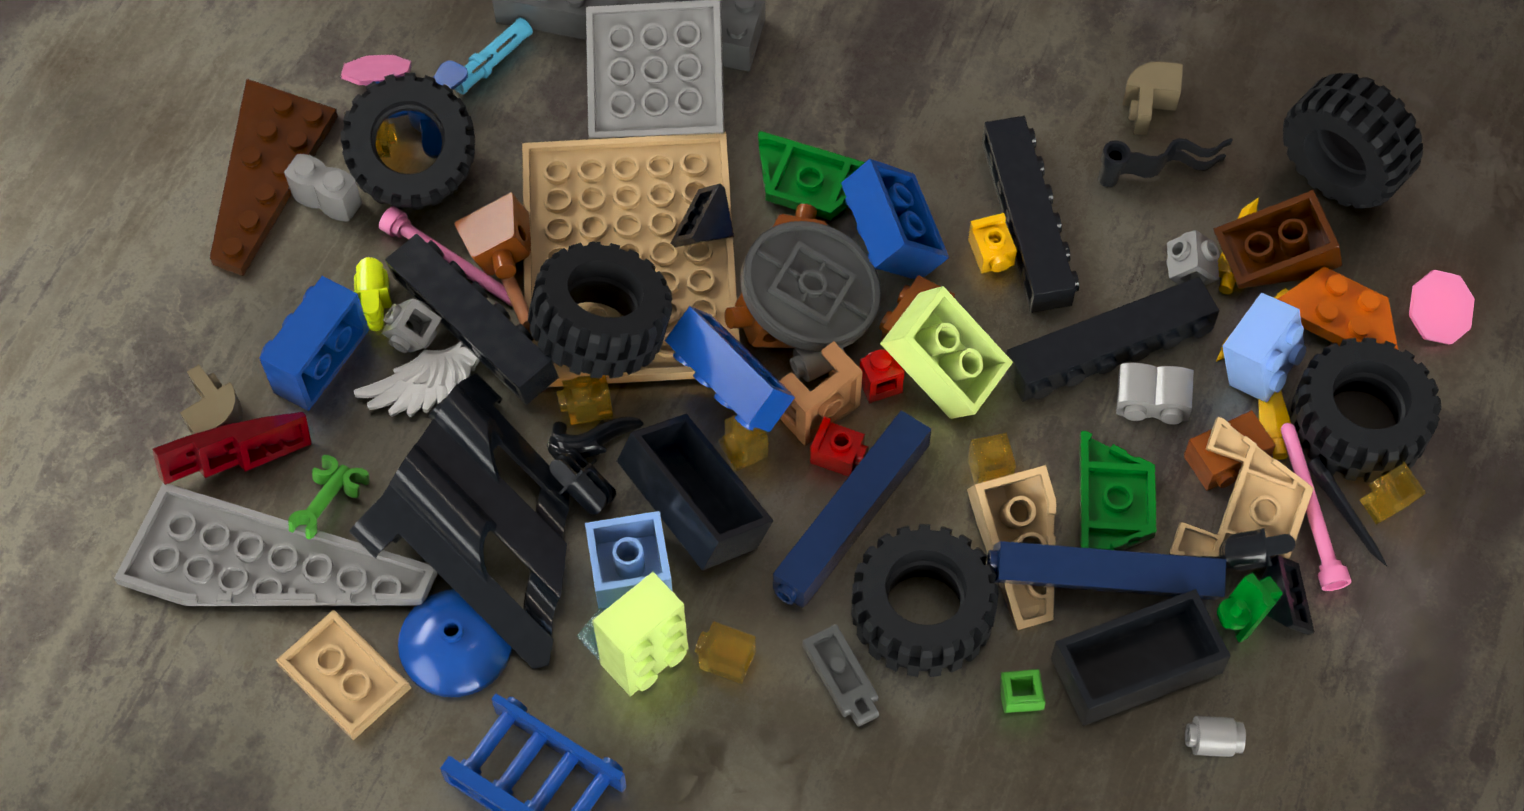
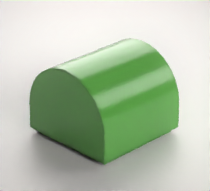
M1039 669L1001 672L1000 691L1004 713L1044 710L1045 698Z

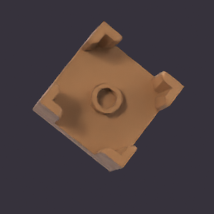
M834 341L822 349L821 354L838 372L834 369L828 373V377L810 392L793 373H789L779 380L795 396L790 404L791 406L786 409L780 420L804 446L814 440L824 416L830 418L831 422L836 424L860 406L862 370Z

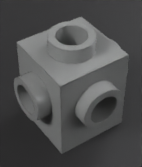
M1194 230L1167 242L1168 258L1166 259V265L1169 270V279L1177 284H1181L1200 277L1204 285L1219 280V249L1213 240Z
M412 298L398 305L395 303L391 306L383 319L387 324L381 334L390 339L388 342L395 349L404 353H411L422 348L426 349L432 343L437 334L435 329L442 318L435 314L427 304Z

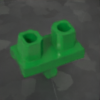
M1251 573L1245 576L1231 595L1219 604L1217 617L1224 628L1235 631V638L1240 643L1248 639L1283 595L1282 590L1271 577L1268 576L1259 581Z

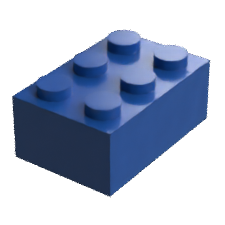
M869 159L841 182L846 195V203L852 210L857 222V231L863 238L869 252V261L876 269L915 280L918 275L923 278L950 258L914 173Z
M321 276L314 286H310L307 289L301 304L294 313H290L285 318L282 329L273 340L268 341L264 345L259 357L273 393L310 411L369 331L357 293L324 276Z

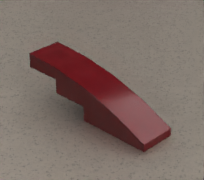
M297 412L220 426L152 448L159 478L166 485L200 471L204 478L236 465H240L244 471H248L311 445L312 442L306 415L304 412Z

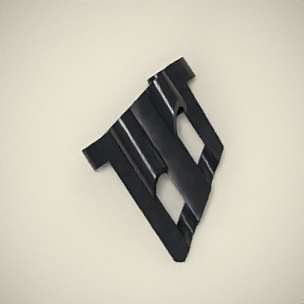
M475 373L460 381L459 384L457 383L449 395L432 410L429 418L432 420L410 450L383 495L353 525L349 532L375 559L391 542L396 544L403 537L533 669L549 665L553 646L552 624L555 608L561 597L567 548V543L563 540V533L569 511L570 494L567 491L561 495L559 494L564 486L551 474L548 463L494 407V404L496 402L500 404L503 398L478 373ZM498 446L540 486L535 511L499 476L493 451ZM490 531L531 570L527 581L523 608L486 570L483 555L484 542L487 533Z

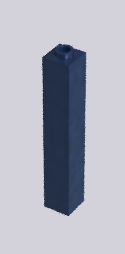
M902 410L897 414L774 571L773 589L782 601L790 605L795 603L801 608H805L929 447L931 428Z
M1000 541L994 544L993 550H989L987 554L986 565L990 564L994 568L996 573L995 583L1171 597L1196 589L1201 599L1216 600L1225 597L1226 559Z

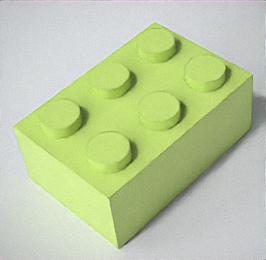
M944 286L918 293L880 343L950 419L975 415L1013 363Z
M654 572L650 573L593 620L600 663L630 697L638 690L645 691L656 681L658 673L668 665L669 667L677 665L687 653L688 641L684 603Z

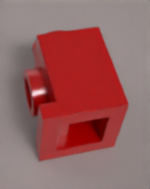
M886 350L873 351L866 355L865 358L860 359L862 388L869 404L903 393L904 370ZM890 381V384L877 387L879 383Z
M824 416L811 445L810 463L849 477L856 465L868 453L869 446L864 445L865 434L832 423L830 418Z

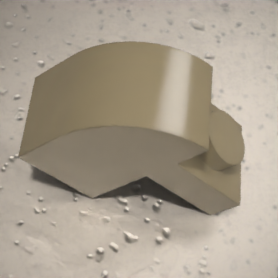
M1149 62L1139 66L1131 73L1127 81L1122 105L1130 106L1129 120H1134L1133 134L1147 136L1152 109L1176 111L1181 94L1183 64Z
M199 364L187 371L195 390L202 398L180 412L191 434L242 422V406L231 382L222 386L213 372L207 375Z

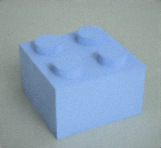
M1261 292L1222 346L1229 386L1266 403L1274 392L1278 393L1285 385L1287 374L1294 365L1297 366L1301 363L1306 353L1303 338L1304 327L1301 323L1300 309Z
M660 511L585 523L598 609L610 607L652 572L672 591Z

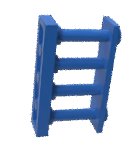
M495 693L491 700L495 713L500 716L467 760L462 759L459 762L449 756L440 767L444 780L490 811H544L576 764L595 775V777L571 811H590L608 785L622 793L627 787L625 775L622 773L623 768L616 761L606 756L600 759L527 713L528 709L519 700L511 696L506 700L497 693ZM512 724L530 734L531 737L499 780L494 779L491 783L481 776L482 771L480 768ZM546 744L563 755V757L532 800H526L523 803L512 796L514 793L512 788L543 745Z

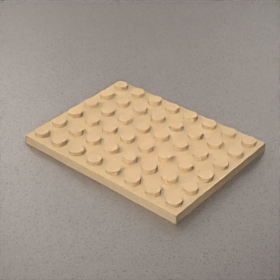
M726 132L724 134L662 135L522 143L523 206L529 213L531 254L524 259V298L528 307L530 308L536 277L543 263L547 259L552 258L554 253L563 248L568 251L569 246L582 243L583 246L588 245L590 242H601V245L609 246L612 243L620 245L622 250L629 251L631 249L639 253V258L642 260L648 259L656 267L655 272H661L667 282L666 286L668 285L672 294L671 304L673 307L665 337L659 353L655 355L654 360L649 365L642 366L641 370L630 375L624 372L620 378L610 379L609 375H602V378L597 379L590 378V374L583 372L580 375L572 373L569 367L565 365L560 367L554 363L559 378L549 387L695 379L693 377L695 371L691 367H687L673 357L675 351L665 342V339L689 306L711 314L740 342L739 328L729 329L725 323V310L729 307H735L737 301L733 237L676 248L670 244L698 189L716 184L724 186L732 222ZM585 302L578 304L584 310L598 316H623L615 309L600 303ZM533 340L532 342L538 347V341Z

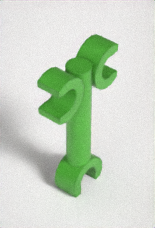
M323 455L322 468L326 470L314 467L312 469V480L324 486L306 510H299L290 515L288 520L289 531L293 533L298 526L307 525L305 528L306 538L312 539L317 534L318 517L342 486L347 496L352 498L360 496V485L355 482L368 485L369 472L363 468L350 469L345 465L338 467V461L334 457Z

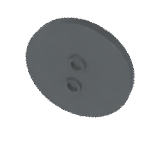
M794 221L782 223L768 229L752 244L741 269V291L751 315L770 335L798 349L821 352L822 349L833 341L840 348H844L864 335L879 310L881 301L880 280L875 267L869 261L868 255L850 237L827 225L809 221Z

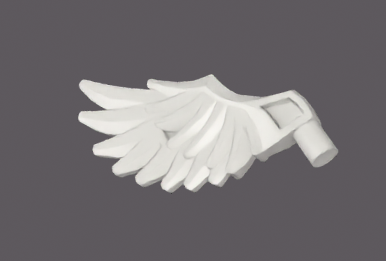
M461 342L445 350L424 349L417 358L394 368V375L355 389L354 394L356 398L375 397L367 402L369 410L392 405L388 410L391 417L406 409L407 415L413 417L421 407L423 412L428 413L436 401L439 404L449 395L457 383L459 384L460 381L471 376V371H475L480 360Z

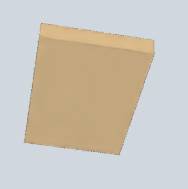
M334 609L276 659L277 664L352 740L357 738L411 689L410 684Z

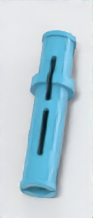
M519 17L479 54H472L468 59V63L464 66L467 68L468 78L456 87L455 90L459 94L464 95L481 78L485 79L490 76L492 68L509 55L523 40L533 34L530 24L525 19ZM510 38V41L502 49L496 52V50ZM484 60H487V62L484 65H482L477 71H475V73H472V71L477 66H479Z

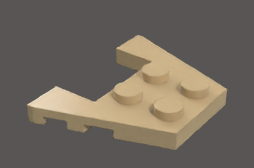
M1217 417L1205 450L1242 463L1218 534H1214L1180 522L1169 555L1219 557V548L1222 542L1229 536L1262 528L1265 529L1266 537L1289 534L1296 541L1314 488L1277 459H1273L1256 446L1257 444L1247 436H1243L1230 426V423L1225 419ZM1292 551L1279 554V556L1290 559Z

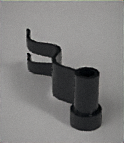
M1178 138L1173 140L1166 151L1158 156L1131 152L1127 144L1122 141L1113 140L1104 146L1098 181L1104 187H1113L1117 184L1119 176L1123 174L1152 178L1159 175L1166 163L1172 160L1181 161L1195 170L1204 171L1210 169L1216 163L1225 160L1226 154L1218 155L1211 161L1203 162L1196 160L1182 150H1186L1199 157L1209 158L1216 155L1224 147L1231 145L1233 139H1226L1217 147L1209 149L1202 148L1188 139Z

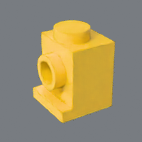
M1004 213L970 222L968 241L981 274L991 271L1002 272L1015 265L1017 250L1006 225Z

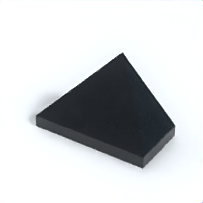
M716 184L698 189L670 244L676 248L734 236L724 186Z
M1279 555L1272 557V566H1267L1261 580L1268 576L1271 577L1282 590L1283 595L1266 616L1307 635L1314 633L1299 563Z

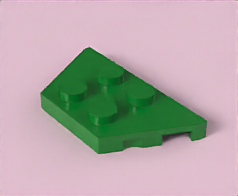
M759 131L758 146L766 201L795 210L799 204H809L817 209V217L832 220L848 207L841 182L865 162Z
M1081 431L1079 437L1080 547L1123 551L1154 538L1156 534L1155 464L1141 457H1133L1126 450L1114 444L1109 447L1092 439V433Z

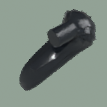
M619 417L607 422L601 419L596 427L585 433L568 435L566 434L567 425L558 421L553 424L547 448L554 459H557L558 456L571 448L577 450L584 458L605 453L607 449L603 445L625 433L641 428L644 423L635 417Z

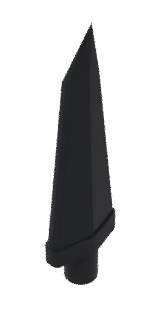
M1319 457L1311 460L1307 466L1316 478V482L1326 492L1369 552L1387 566L1377 545L1337 485L1331 472L1325 467Z

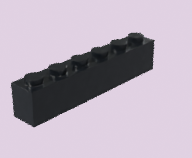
M1025 116L985 122L982 143L1001 210L1005 214L1006 225L1017 250L1016 262L1030 311L1034 313L1072 306L1075 292L1079 291V279L1077 272L1071 271L1068 263L1071 259L1069 245L1067 241L1062 242L1060 236L1062 232L1061 218L1058 212H1053L1051 206L1053 204V192L1050 184H1045L1043 179L1045 167L1042 156H1037L1034 149L1036 148L1034 129H1028Z
M415 234L385 259L393 278L416 300L427 304L435 314L442 318L440 323L524 404H529L559 378L554 362L551 360L552 355H545L532 342L534 340L532 335L522 324L519 323L515 326L510 321V315L501 304L496 302L493 305L487 300V293L477 282L474 281L470 284L465 279L464 271L456 262L451 261L448 263L443 258L444 254L432 240L427 243L418 234Z
M1200 277L1007 349L1006 355L1013 363L1006 372L1023 402L1031 398L1042 399L1057 388L1065 385L1068 387L1078 385L1086 377L1096 373H1109L1122 363L1130 360L1132 362L1140 361L1153 351L1161 348L1164 350L1171 349L1182 340L1192 336L1196 338L1205 336L1213 330L1220 310Z

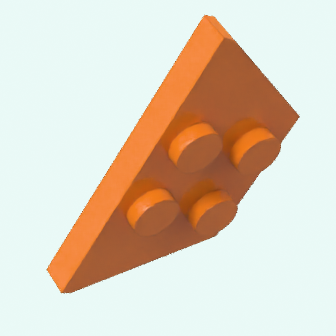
M1325 266L1278 298V300L1300 309L1301 323L1304 329L1332 343H1337L1338 346L1341 345L1344 339L1356 338L1357 342H1362L1365 337L1376 338V343L1384 344L1385 341L1396 344L1395 348L1398 350L1388 297Z

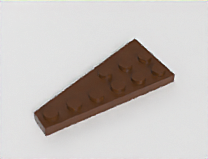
M246 79L210 253L212 265L244 276L292 195L284 171L297 154H306L313 157L316 155L338 118L335 108Z

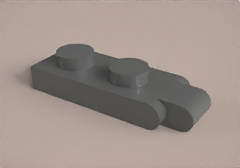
M837 624L803 640V648L842 716L851 715L858 727L878 718L879 712L874 702L879 700L878 695Z

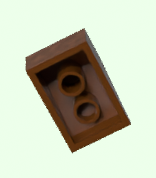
M1314 190L1213 228L1238 288L1305 280L1324 266L1331 270L1343 266L1340 245Z

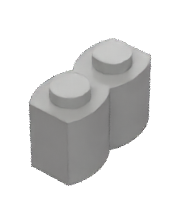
M297 154L284 171L293 198L304 206L321 208L332 219L349 222L362 205L355 179L342 169L326 167L322 161L313 156Z
M1144 363L1121 364L1118 375L1116 414L1124 416L1131 421H1141L1151 417L1159 419L1166 424H1179L1182 421H1189L1192 411L1194 370L1179 366L1156 367Z

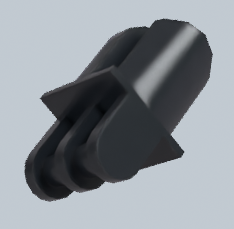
M567 449L557 459L553 460L549 466L551 474L564 486L559 494L561 495L567 491L590 515H596L615 499L616 489L593 466L597 461L596 458L589 463L577 450Z
M1264 528L1236 533L1222 542L1219 548L1220 559H1226L1227 568L1236 571L1272 566L1270 556L1291 552L1296 546L1295 539L1289 534L1266 537Z

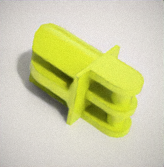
M367 257L362 259L356 266L353 292L359 296L369 329L379 331L385 324L383 321L384 308H391L392 306L389 277L379 260Z

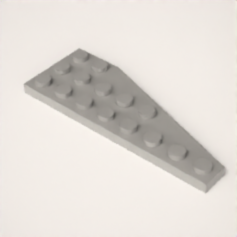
M162 483L114 579L118 585L184 606H389L423 604L437 576V572L429 564L384 550L375 559L360 543L317 530V534L309 540L306 538V526L300 525L292 533L289 531L287 520L171 484L165 485Z

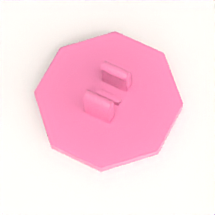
M395 55L364 56L345 63L341 77L357 85L367 86L373 81L382 82L385 80L384 76L394 74L395 77H403L405 73H410L411 61Z
M1432 270L1412 286L1409 317L1424 340L1451 345L1471 329L1475 299L1460 275Z

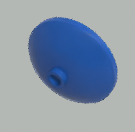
M454 589L435 593L427 597L423 604L416 605L404 620L398 639L399 657L409 678L423 690L443 697L467 696L486 688L503 672L512 652V647ZM451 628L459 630L455 636H447L446 632Z

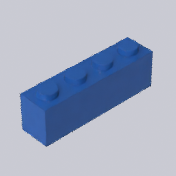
M689 306L665 339V342L675 351L673 357L681 364L691 367L695 371L693 377L702 385L712 388L716 392L714 398L726 408L733 409L737 413L735 416L736 421L751 431L756 427L770 432L795 398L711 314Z

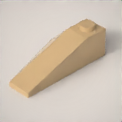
M1046 465L978 483L967 489L976 523L987 553L989 550H993L994 544L1000 541L1055 545L1054 519L1057 501ZM999 583L1016 630L1053 620L1054 587Z

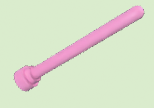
M392 206L385 211L379 222L380 230L391 237L404 236L409 240L415 234H418L427 243L432 240L444 254L443 258L448 263L451 261L456 262L468 279L477 282L483 289L509 306H512L503 284L412 226L411 221L407 218V214L399 208Z
M1285 423L1281 427V433L1293 472L1314 488L1296 428L1292 423ZM1313 489L1306 514L1322 563L1319 566L1320 572L1317 576L1323 591H1334L1348 586L1352 581L1347 566L1342 565V562L1336 559L1315 489Z

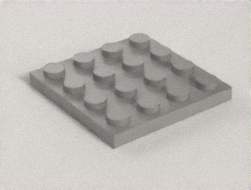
M720 0L586 7L588 139L724 134L722 10Z

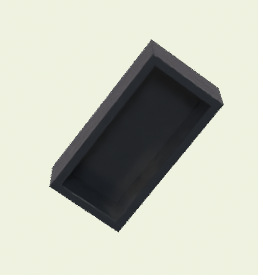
M687 413L631 432L617 459L618 464L655 511H660L662 520L702 570L757 549L774 521Z
M1194 589L1055 642L1051 660L1082 725L1085 726L1222 674L1231 655L1197 590Z

